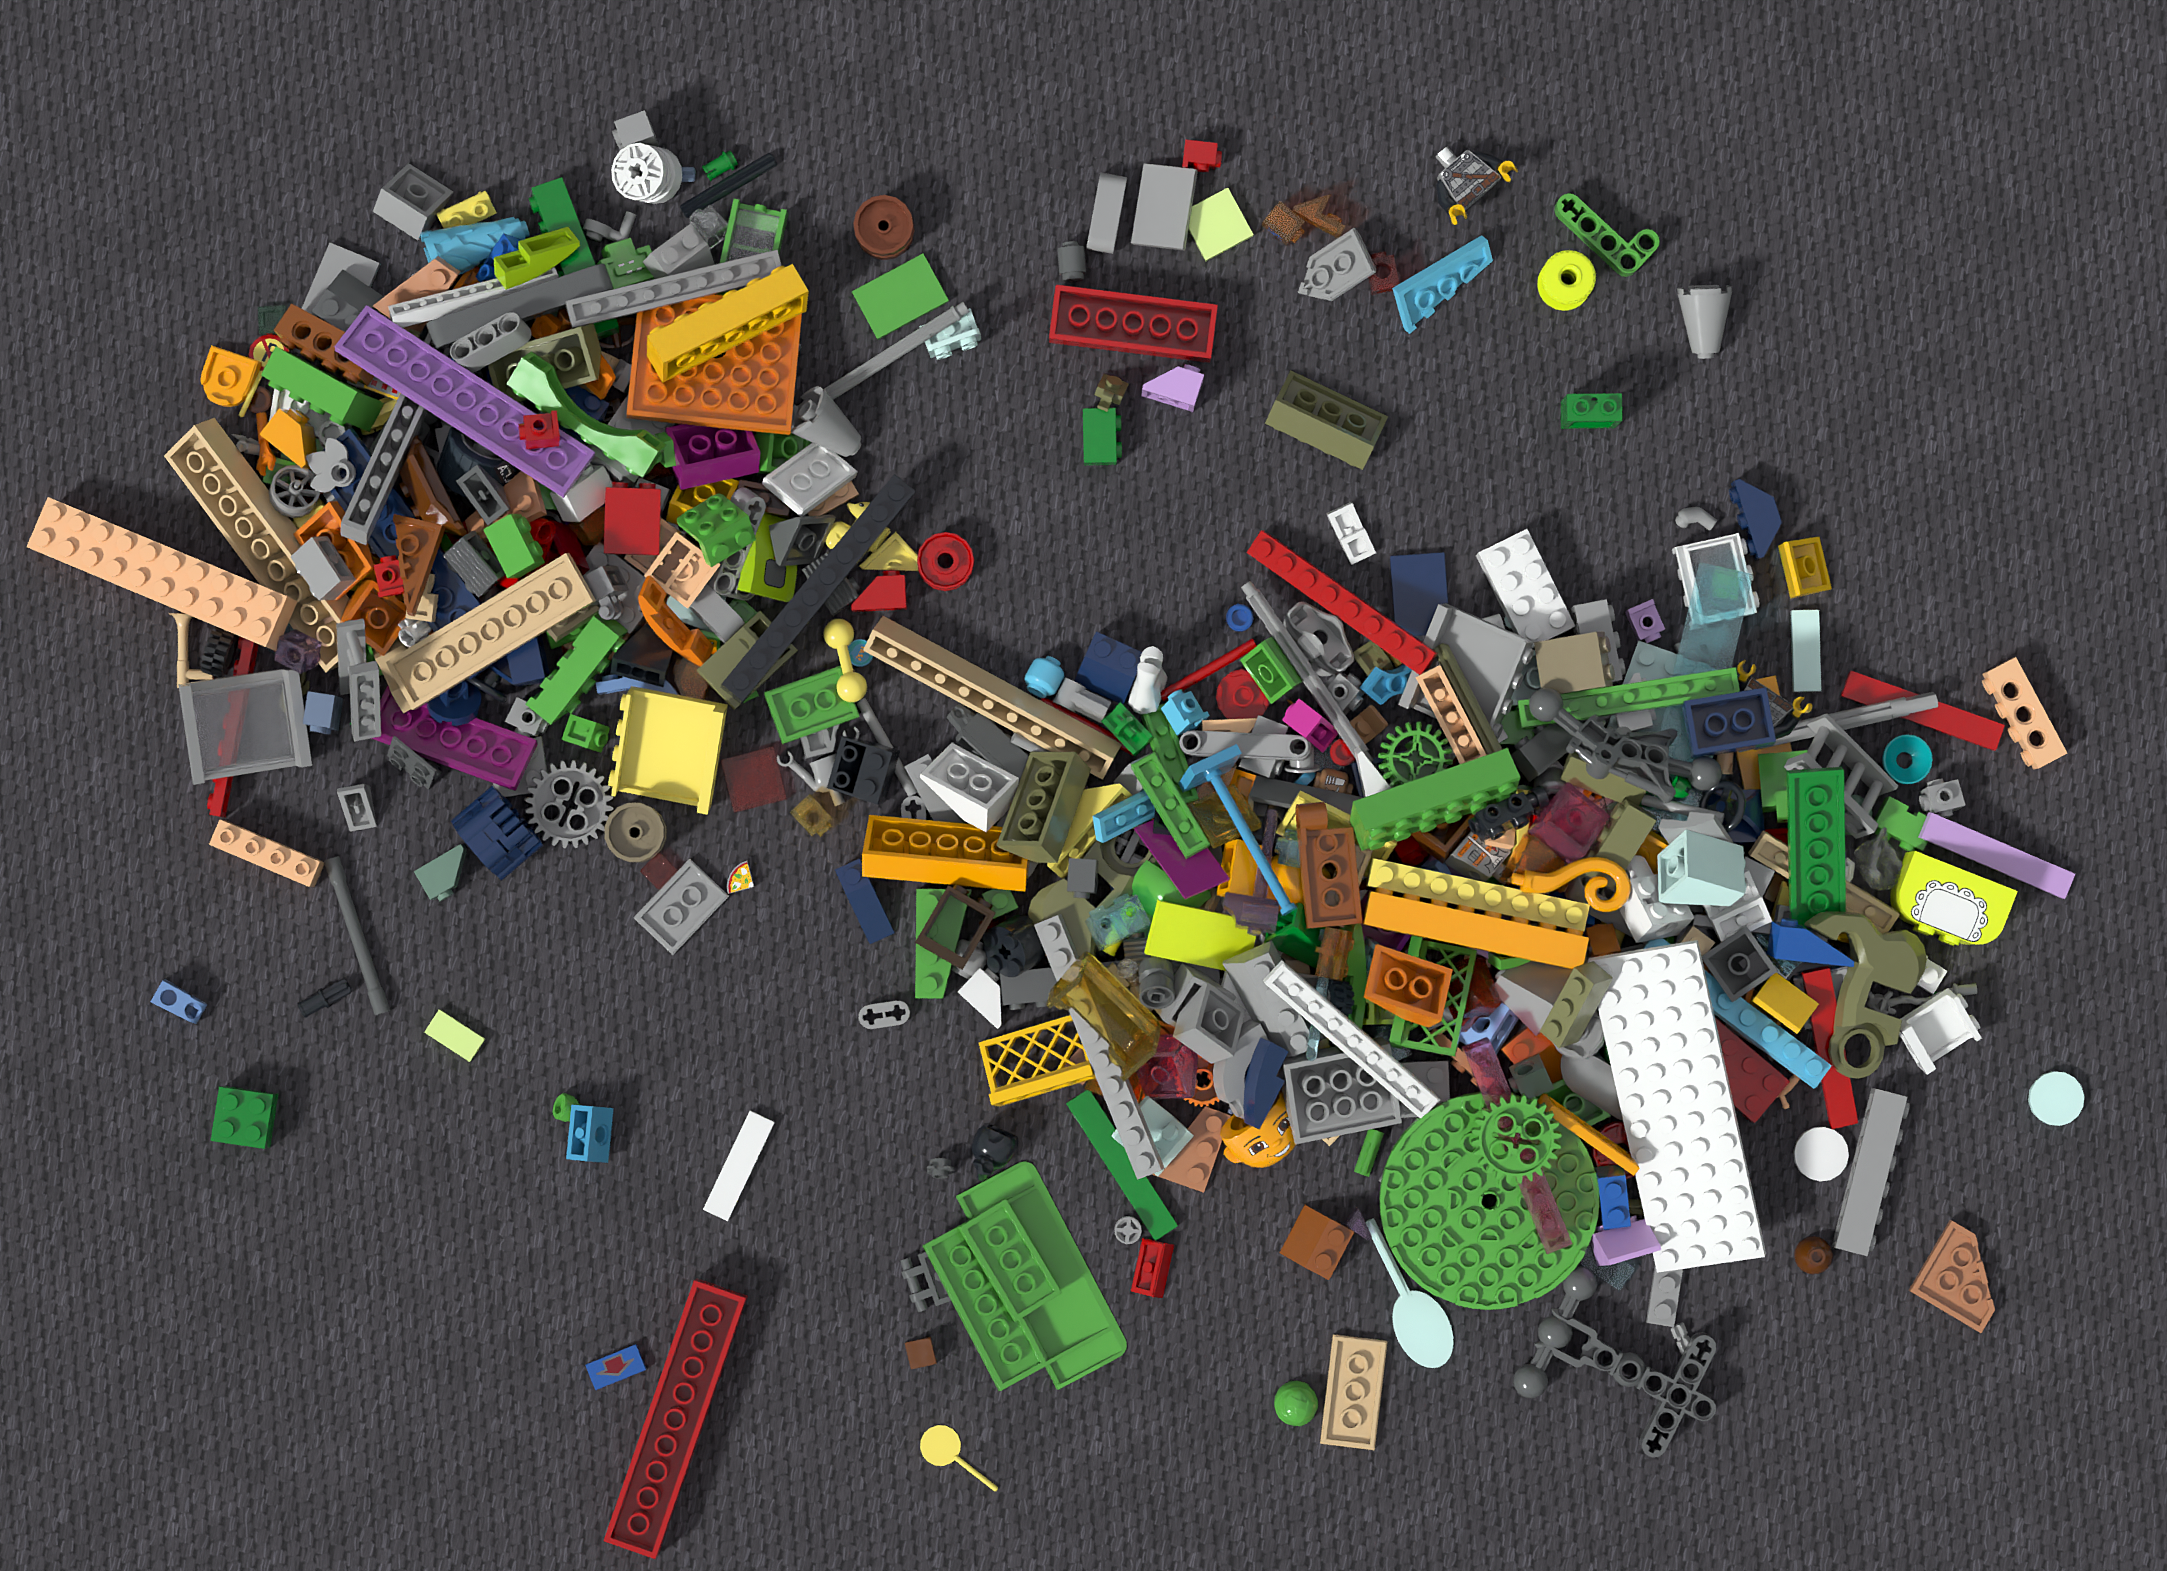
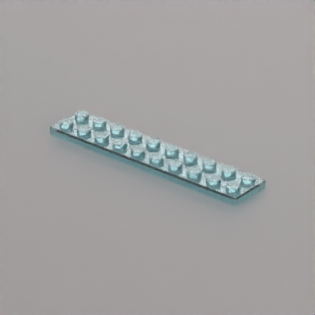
M1699 562L1672 677L1732 668L1753 574ZM1682 705L1665 707L1660 731L1671 728L1675 729L1678 734L1674 742L1669 746V758L1692 762L1695 759H1691ZM1669 774L1671 783L1677 775ZM1692 786L1691 790H1685L1689 794L1686 798L1679 799L1673 797L1671 800L1699 807L1703 790ZM1646 791L1645 793L1646 795L1658 797L1657 795L1652 794L1648 791ZM1642 805V808L1654 814L1657 820L1651 829L1652 831L1660 832L1658 828L1661 819L1687 821L1688 819L1686 815Z

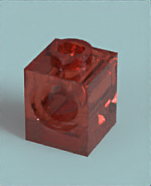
M1379 252L1370 255L1376 268L1384 266L1389 270V276L1385 279L1378 278L1375 273L1368 277L1371 295L1393 291L1392 288L1399 284L1394 254L1387 256L1386 252Z

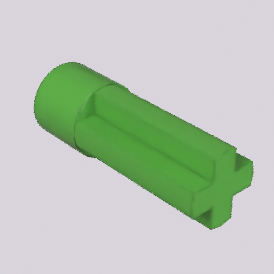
M1374 1129L1367 1131L1354 1172L1369 1177L1384 1135L1383 1132Z

